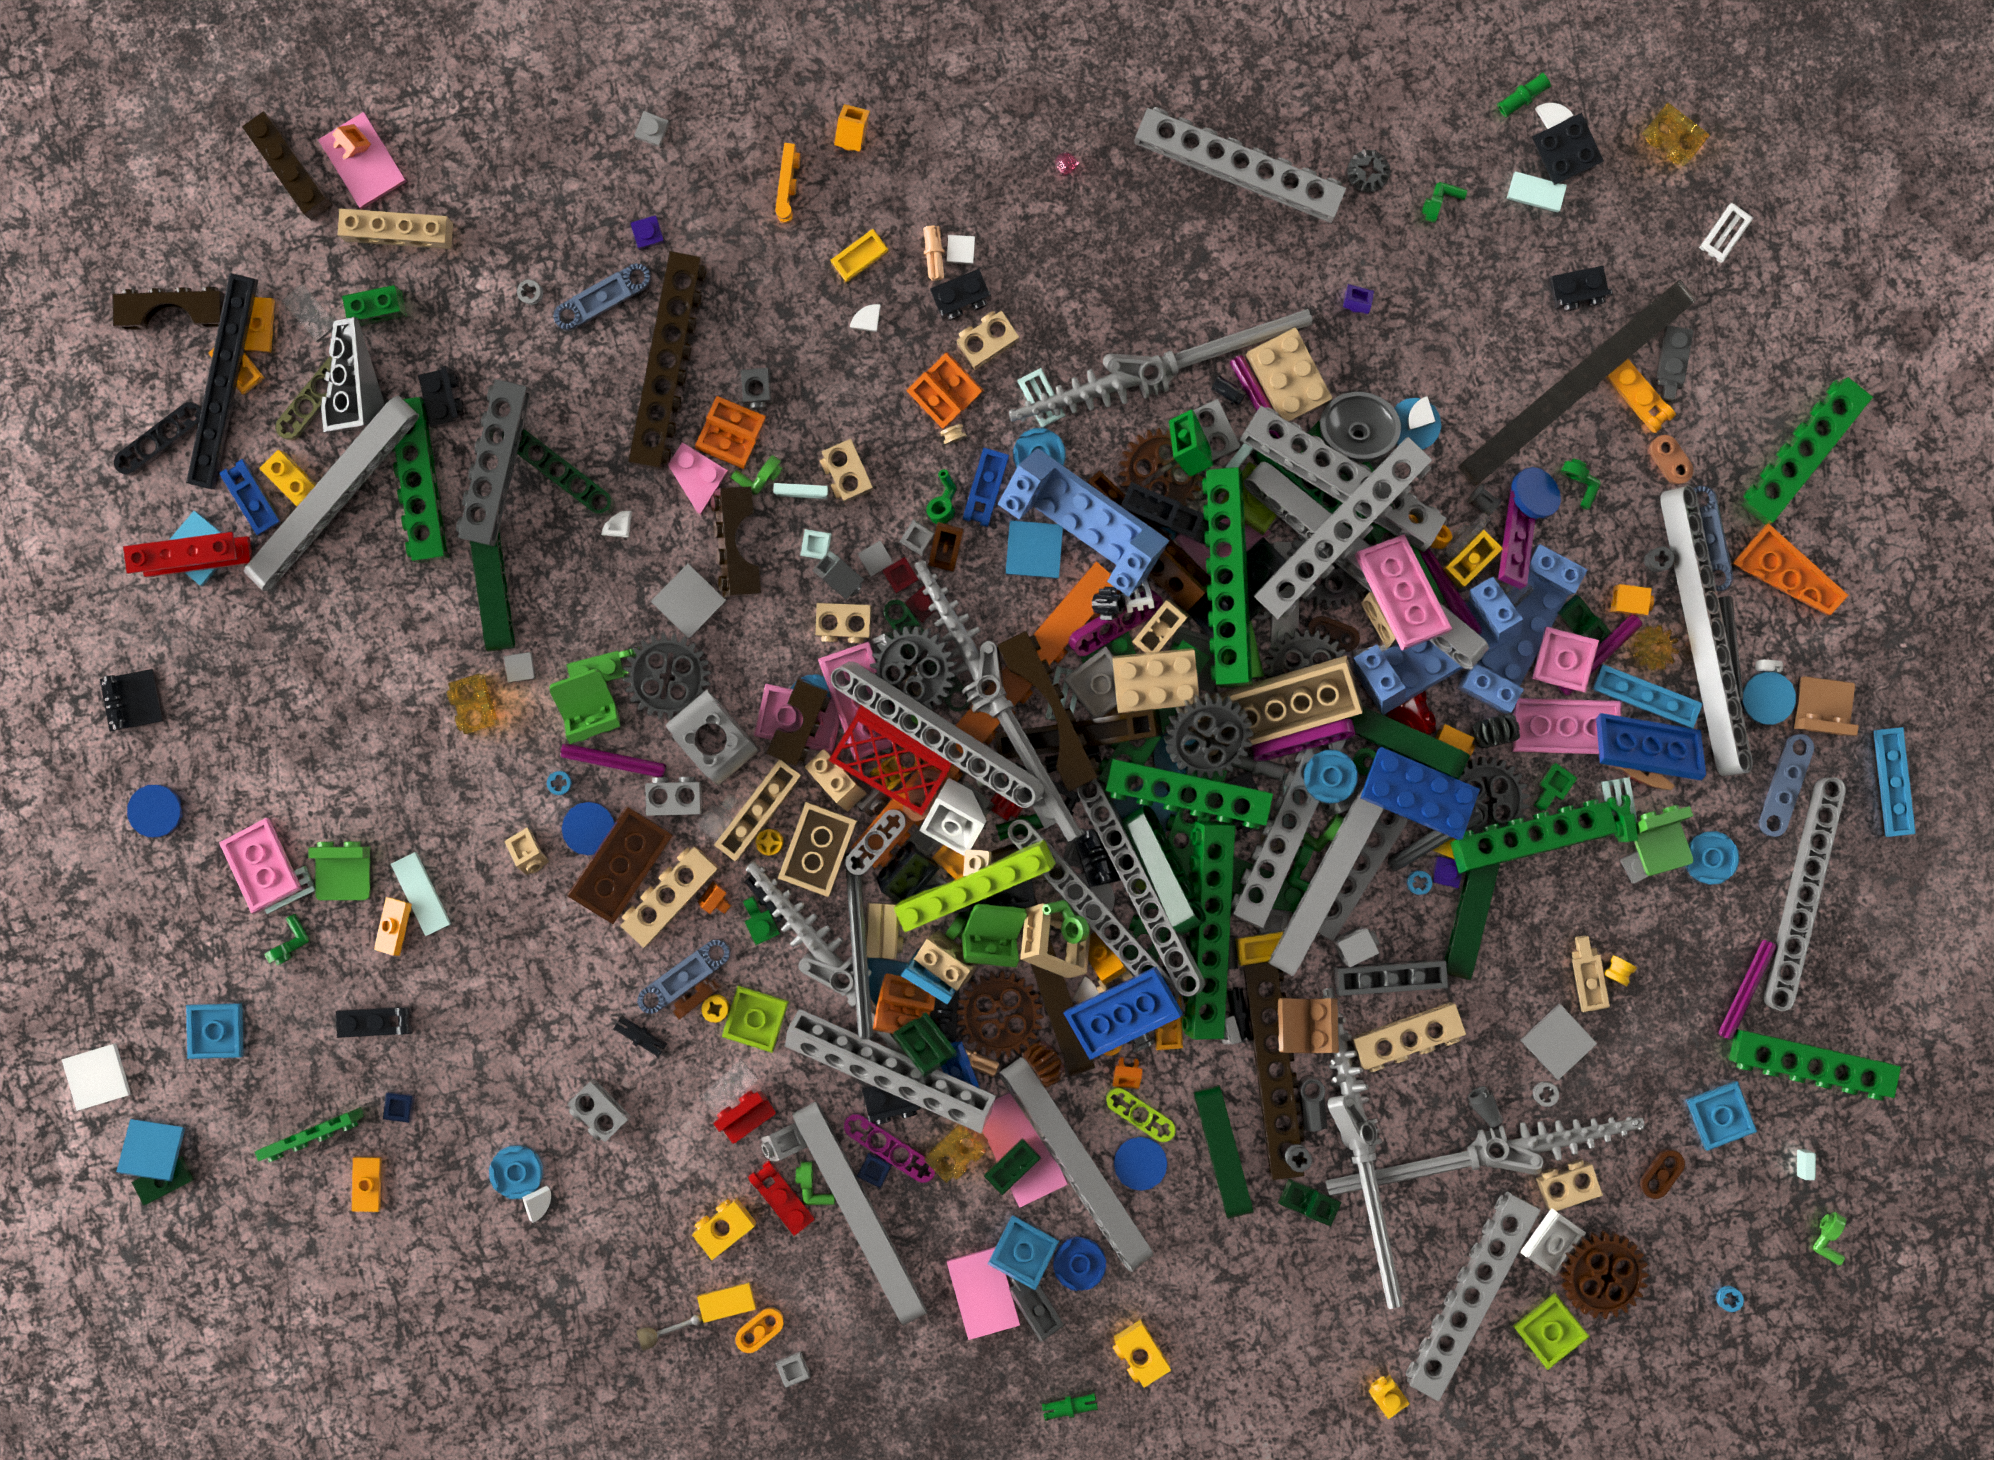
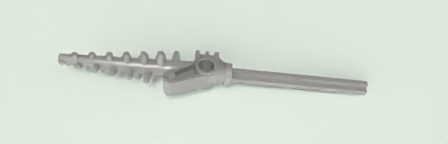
M1306 309L1175 354L1172 351H1168L1162 357L1158 355L1151 357L1107 354L1103 359V365L1112 374L1096 379L1093 370L1089 369L1087 370L1088 383L1080 385L1077 377H1073L1072 389L1064 391L1061 385H1057L1056 395L1047 397L1046 393L1040 394V401L1032 404L1030 401H1026L1024 407L1016 410L1010 409L1009 417L1011 422L1020 419L1024 422L1027 420V417L1034 415L1041 419L1044 417V412L1053 410L1055 416L1060 415V408L1068 405L1072 413L1077 412L1076 403L1085 401L1089 410L1094 409L1093 398L1101 396L1105 406L1109 407L1111 406L1110 393L1115 391L1118 392L1122 403L1126 404L1128 403L1126 388L1139 385L1141 393L1146 399L1149 398V394L1154 393L1158 395V391H1169L1170 381L1179 373V369L1279 336L1295 327L1300 329L1312 325L1313 319L1309 310ZM1150 365H1154V372L1149 376H1144L1145 369Z
M921 560L914 565L918 571L916 576L919 580L922 579L926 587L922 592L925 596L929 594L934 602L928 608L930 611L937 609L941 616L934 624L936 627L946 625L949 631L940 640L942 643L953 640L956 648L952 650L954 654L949 659L961 655L964 660L953 671L961 674L969 670L975 681L962 690L963 695L969 697L967 702L973 704L971 708L973 713L984 712L993 718H998L1028 773L1042 782L1044 786L1042 797L1068 843L1078 839L1083 834L1011 710L1014 707L1013 703L1006 698L1007 693L1003 685L998 646L991 641H986L982 644L980 651L978 650L972 638L981 631L979 627L968 631L965 629L963 623L970 618L968 613L958 617L954 611L959 605L958 601L949 603L945 597V594L949 592L947 587L940 589L936 582L938 577L936 574H931L927 568L926 561ZM991 682L996 683L995 693L985 695V686Z
M755 861L751 862L746 867V871L751 873L756 879L755 886L757 888L761 886L767 894L763 900L766 903L772 901L777 907L772 915L776 918L782 914L787 920V923L781 930L785 933L793 928L797 933L796 938L790 945L794 948L804 943L811 952L800 960V971L830 987L835 992L841 993L842 996L846 995L849 999L847 1002L851 1007L856 1005L852 956L843 962L834 952L843 942V939L839 937L827 944L823 937L830 931V927L827 925L816 931L811 924L818 918L817 915L814 913L804 918L799 912L805 906L804 903L800 902L794 906L788 900L792 893L789 890L782 893L776 886L779 881L776 878L771 880L764 873L766 870L763 866L759 867ZM868 969V975H870L872 972ZM838 974H846L850 982L842 983L838 978ZM870 998L873 1026L877 1006ZM877 1031L892 1050L908 1057L895 1040L893 1034Z
M1334 988L1323 989V999H1338L1335 996ZM1338 1008L1339 1053H1335V1058L1331 1060L1329 1069H1337L1338 1075L1333 1077L1330 1085L1332 1087H1340L1342 1095L1329 1098L1328 1109L1341 1132L1343 1144L1350 1148V1150H1353V1164H1358L1388 1308L1393 1309L1402 1307L1403 1303L1373 1166V1160L1377 1159L1374 1151L1376 1145L1382 1143V1139L1377 1138V1133L1380 1132V1129H1376L1374 1125L1378 1122L1377 1118L1367 1119L1365 1116L1363 1104L1369 1101V1097L1360 1096V1092L1368 1090L1369 1086L1364 1084L1363 1080H1356L1355 1075L1362 1073L1363 1069L1359 1067L1358 1063H1352L1351 1058L1357 1056V1051H1353V1047H1349L1347 1041L1352 1036L1348 1034L1347 1030H1344L1343 1023L1346 1022V1019L1339 1012Z
M1629 1116L1626 1117V1120L1615 1122L1614 1117L1608 1119L1609 1123L1601 1125L1594 1118L1591 1119V1126L1582 1128L1578 1119L1573 1120L1574 1129L1565 1131L1561 1121L1558 1120L1555 1121L1556 1132L1548 1133L1543 1121L1537 1123L1539 1135L1531 1136L1525 1122L1520 1123L1521 1138L1507 1140L1503 1125H1500L1499 1129L1493 1130L1492 1127L1486 1132L1483 1129L1478 1130L1476 1140L1467 1147L1468 1151L1375 1170L1378 1186L1472 1167V1170H1478L1480 1166L1484 1165L1487 1168H1501L1537 1175L1543 1168V1159L1538 1155L1539 1153L1552 1150L1556 1160L1561 1161V1148L1569 1146L1573 1155H1577V1144L1587 1142L1589 1149L1595 1148V1139L1604 1138L1605 1142L1609 1143L1611 1142L1612 1135L1621 1133L1622 1137L1628 1135V1131L1644 1130L1645 1125L1643 1118L1632 1119ZM1493 1148H1499L1504 1152V1155L1500 1158H1494L1490 1155L1489 1151ZM1360 1173L1326 1180L1329 1196L1363 1189Z

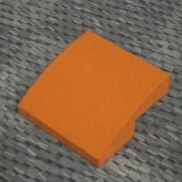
M948 352L944 353L928 371L924 372L906 390L942 429H945L984 392L981 386Z
M716 396L706 417V423L695 444V449L745 469L766 416Z
M886 973L878 998L873 1030L893 1034V1032L910 1021L923 1016L922 1014L925 1012L930 1017V1012L934 1010L935 997L902 976Z

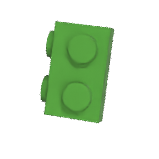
M599 669L586 671L549 686L550 694L564 720L565 734L569 744L584 741L594 735L610 732L614 728L620 727L618 707Z
M1673 805L1663 809V814L1657 815L1655 811L1640 816L1641 821L1636 823L1638 840L1634 842L1645 873L1648 876L1693 863V856L1680 823L1693 817L1690 806L1679 809L1678 805Z
M326 841L317 842V847L308 848V858H315V895L318 900L369 899L370 846H361V841H345L343 847H334V842Z
M989 904L975 905L962 934L964 963L1017 967L1019 962L1017 937L1027 917L1026 910Z

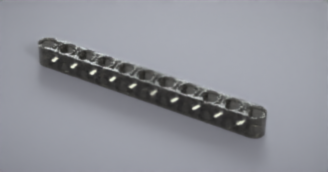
M1679 279L1464 460L1458 468L1472 485L1476 487L1691 306L1697 298Z

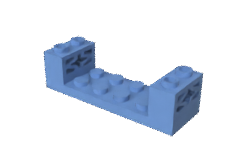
M1038 448L1018 465L998 503L1000 507L1019 520L1030 509L1035 507L1116 564L1107 582L1128 597L1147 579L1169 542L1167 538Z
M1541 544L1532 547L1527 586L1518 589L1511 585L1506 594L1523 618L1521 635L1483 656L1473 669H1466L1456 689L1502 714L1511 713L1524 690L1520 685L1540 649L1545 627H1552L1558 616L1557 612L1561 610L1567 597L1576 593L1588 569Z
M1494 577L1470 589L1469 602L1466 605L1482 628L1480 636L1489 646V650L1485 655L1521 635L1523 618ZM1430 640L1405 650H1401L1397 643L1383 652L1376 644L1353 658L1354 674L1382 715L1463 669L1462 666Z

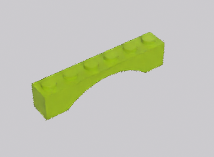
M1045 839L971 874L906 898L894 907V911L904 932H907L1048 872L1054 867L1056 862Z

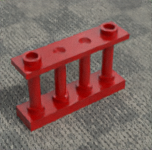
M233 532L123 546L126 573L143 572V576L146 578L246 565L253 558L250 537L234 538Z

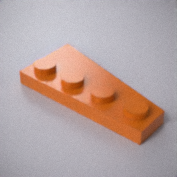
M1769 523L1757 533L1731 562V565L1827 616L1831 615L1849 596Z

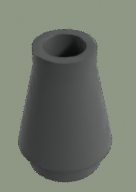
M1481 1086L1468 1095L1469 1105L1490 1127H1496L1503 1122L1504 1118L1499 1111L1492 1090H1488L1486 1086Z

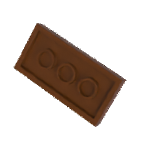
M627 805L567 896L611 924H614L673 836L672 833Z

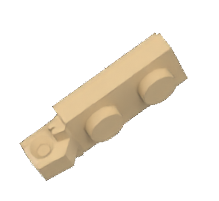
M1589 936L1575 937L1577 951L1572 952V964L1581 1011L1588 1012L1609 1008L1601 956L1598 954L1597 948H1591Z

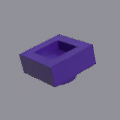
M656 215L630 223L639 250L665 243Z
M1348 284L1343 307L1353 312L1369 314L1374 291Z
M1437 856L1432 882L1459 888L1462 873L1459 874L1456 861Z

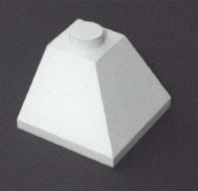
M948 778L919 831L965 856V851L971 850L986 823V819L973 791Z

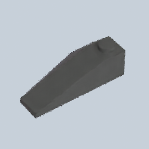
M357 317L337 320L333 323L329 354L332 357L330 372L326 371L325 380L328 381L327 394L322 396L321 402L323 432L364 430L384 407V400Z

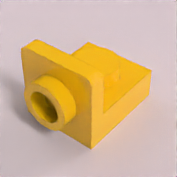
M1390 1375L1387 1378L1384 1376L1378 1378L1372 1383V1388L1368 1390L1388 1419L1410 1404Z

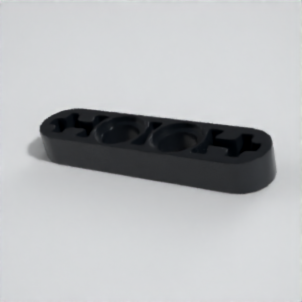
M193 402L182 404L118 452L114 458L115 469L119 473L128 476L137 474L198 428L202 407ZM189 409L197 410L194 414L196 417L194 421L187 419L183 422L186 428H183L182 424L176 420L177 417L181 420L186 419L189 416L187 412ZM168 424H174L177 428V433L172 438H167L164 435V428ZM147 440H153L156 445L155 451L151 454H145L142 449L143 443ZM138 454L143 458L142 461L139 458L130 462L132 466L130 469L122 467L125 464L123 460L125 457L132 459Z

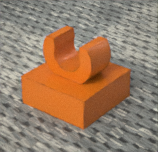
M355 124L338 127L332 134L336 138L333 147L335 149L343 147L346 150L342 156L344 159L351 158L356 153L366 151L371 145Z
M714 880L697 901L701 908L709 914L715 908L725 914L731 907L729 901L723 898L726 891Z
M1120 1057L1118 1065L1115 1066L1112 1086L1139 1089L1142 1079V1068H1138V1059H1134L1133 1067H1126L1124 1065V1057Z

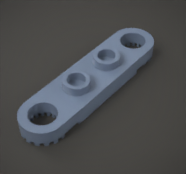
M635 263L620 272H616L557 306L553 315L555 323L566 331L578 328L647 289L651 283L650 271L644 265ZM637 270L645 274L644 282L639 285H635L630 281L631 274ZM564 310H572L575 314L574 321L569 324L562 323L560 319L561 313Z
M1698 486L1694 488L1696 495L1703 491L1708 494L1710 499L1707 506H1699L1713 573L1720 570L1726 575L1723 585H1716L1717 591H1724L1732 585L1734 576L1718 500L1712 488Z
M1795 734L1786 740L1758 824L1760 830L1767 836L1777 837L1787 830L1814 752V743L1807 735ZM1797 740H1802L1806 744V751L1801 755H1797L1793 751V744ZM1773 815L1780 820L1779 827L1775 831H1771L1767 827V819Z
M720 939L709 941L644 988L638 995L637 1004L639 1008L648 1014L660 1011L725 964L730 958L729 945ZM718 945L723 948L724 956L721 960H713L710 957L709 950L712 946ZM650 992L655 993L659 998L658 1005L653 1008L648 1007L644 1003L645 995Z

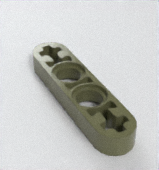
M331 356L277 420L275 429L280 437L291 441L296 440L321 411L322 396H326L327 392L324 394L318 393L316 384L318 381L325 379L327 370L330 372ZM304 400H310L313 404L312 411L306 415L302 414L299 410L300 403ZM293 412L298 417L304 419L302 423L298 420L292 425L293 429H295L293 433H284L286 431L284 424L286 422L291 424L296 419L291 416Z

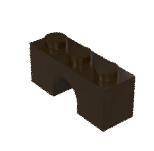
M801 678L797 679L787 704L801 712L803 716L802 726L795 731H787L778 727L766 754L794 766H797L799 761H805L810 747L806 746L809 736L815 738L821 724L816 721L819 712L825 713L831 700L827 696L829 690Z

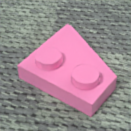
M683 442L668 464L695 510L701 515L711 501L714 491L719 488L729 472Z

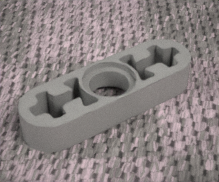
M892 809L885 812L846 858V867L850 873L855 875L864 874L900 834L906 825V818L901 811ZM897 814L900 817L898 822L901 825L899 828L894 826L888 831V833L893 835L888 839L886 834L878 830L877 827L881 824L884 829L889 823L886 818L889 815L894 817ZM873 834L880 835L884 840L883 847L879 850H873L868 845V839ZM864 845L865 849L869 853L874 854L875 857L871 860L867 856L863 860L865 867L863 869L858 867L855 870L852 868L854 862L851 859L853 856L858 858L863 854L864 851L859 850V848Z

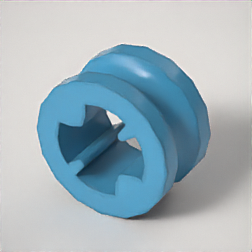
M556 771L549 775L546 784L551 793L562 795L570 790L572 781L566 772ZM557 775L563 776L562 780L566 779L567 782L565 786H562L561 791L556 790L557 786H552V781L557 779Z
M1416 870L1412 872L1407 878L1408 889L1417 895L1428 893L1432 887L1431 876L1424 871ZM1416 876L1419 878L1425 877L1426 883H1423L1426 886L1422 890L1419 887H1413V882H1416L1413 879Z
M1732 1286L1720 1288L1716 1295L1718 1305L1728 1312H1736L1743 1306L1744 1299L1742 1293ZM1729 1292L1736 1296V1300H1732L1734 1301L1732 1305L1724 1302V1298H1727L1725 1295Z

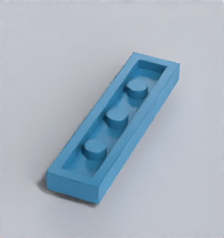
M1604 664L1600 665L1591 688L1593 691L1688 728H1694L1703 705L1699 701Z
M1904 728L1873 730L1885 837L1916 834Z

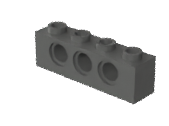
M1442 959L1361 964L1352 967L1334 966L1336 994L1339 996L1448 988L1446 961Z

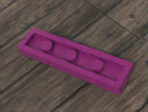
M1510 489L1498 579L1518 589H1522L1527 586L1536 519L1530 518L1518 508L1513 499L1515 497L1514 490Z

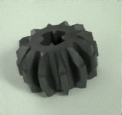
M1512 714L1478 721L1473 725L1474 739L1477 742V746L1482 749L1514 742L1520 738L1519 723Z

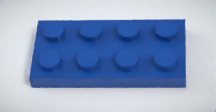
M1600 713L1596 718L1600 764L1700 781L1706 776L1701 730Z
M1380 747L1377 750L1360 799L1452 838L1461 840L1466 831L1480 789Z
M1156 966L1067 1009L1064 1015L1091 1060L1180 1018L1183 1012Z

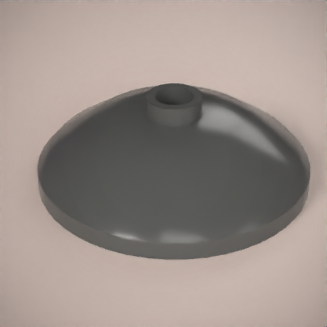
M1349 392L1337 396L1326 405L1320 419V433L1327 446L1344 452L1350 460L1369 462L1386 456L1395 448L1401 433V422L1396 410L1383 398L1367 392Z

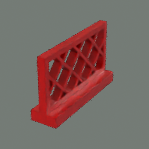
M860 705L856 716L829 759V762L921 816H923L954 765L862 705ZM858 723L869 728L870 739L855 742L853 731ZM872 731H874L875 733H877V734H879V735H881V736L874 737ZM851 736L852 743L846 744ZM883 739L891 741L894 752L878 756L875 741ZM872 742L876 757L860 761L856 746ZM896 745L903 748L904 750L897 751ZM854 747L857 762L845 764L837 759L843 749ZM905 753L915 755L918 766L902 770L898 755ZM895 756L899 771L883 774L880 760ZM919 758L927 764L920 765ZM877 761L880 775L871 778L863 775L861 764ZM858 765L860 772L851 767ZM933 766L942 771L937 781L925 783L922 773L923 768ZM919 770L922 784L906 788L903 773ZM900 774L904 789L894 792L887 789L884 778ZM881 779L883 786L875 782V780ZM933 786L928 794L926 787ZM923 788L926 799L919 808L910 802L908 792ZM905 793L906 799L902 798L898 794Z

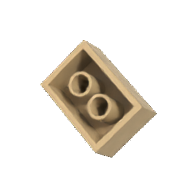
M1296 327L1248 351L1245 355L1270 405L1279 414V417L1284 420L1293 422L1328 404L1333 399Z
M1193 648L1112 656L1118 713L1185 706V700L1193 704L1195 703L1194 696L1197 695L1199 697L1195 650Z
M806 802L778 879L827 897L831 896L858 820Z

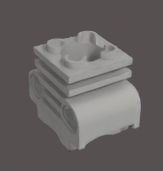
M708 689L666 724V727L673 735V739L706 777H710L717 786L722 784L760 751L749 735ZM713 723L723 728L726 733L727 742L722 751L712 753L701 747L698 742V733L704 724Z

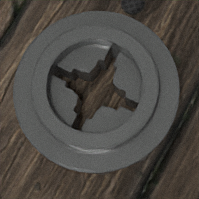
M1365 149L1355 154L1350 160L1347 169L1349 181L1356 189L1362 192L1371 193L1380 190L1385 186L1390 177V164L1386 160L1385 155L1380 154L1376 150ZM1373 161V170L1377 171V174L1372 173L1366 181V171L1362 170V167H1367Z

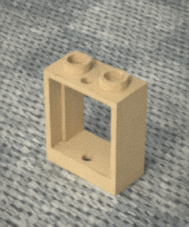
M1045 903L1026 908L1027 917L1024 921L1020 959L1066 978L1087 974L1091 927L1089 926V935L1085 941L1076 944L1066 943L1064 961L1047 954L1050 925L1061 929L1062 922L1064 921L1061 912L1045 915L1042 911Z

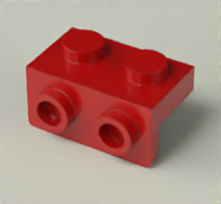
M1425 691L1387 713L1389 718L1428 735L1436 731V719L1427 706Z
M751 1090L738 1099L740 1104L732 1109L728 1106L717 1114L719 1119L713 1124L718 1132L724 1131L731 1143H737L776 1114V1110L762 1091L753 1093Z

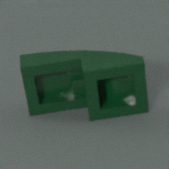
M1576 594L1557 612L1558 616L1574 634L1599 640L1598 646L1611 634L1603 621L1595 616L1583 599Z
M1288 1178L1278 1201L1280 1205L1330 1227L1342 1203L1327 1194Z

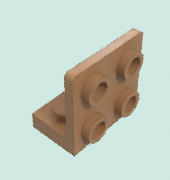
M1801 677L1794 729L1841 736H1857L1859 725L1850 724L1855 684L1814 677Z
M1278 999V1042L1280 1053H1339L1338 999Z

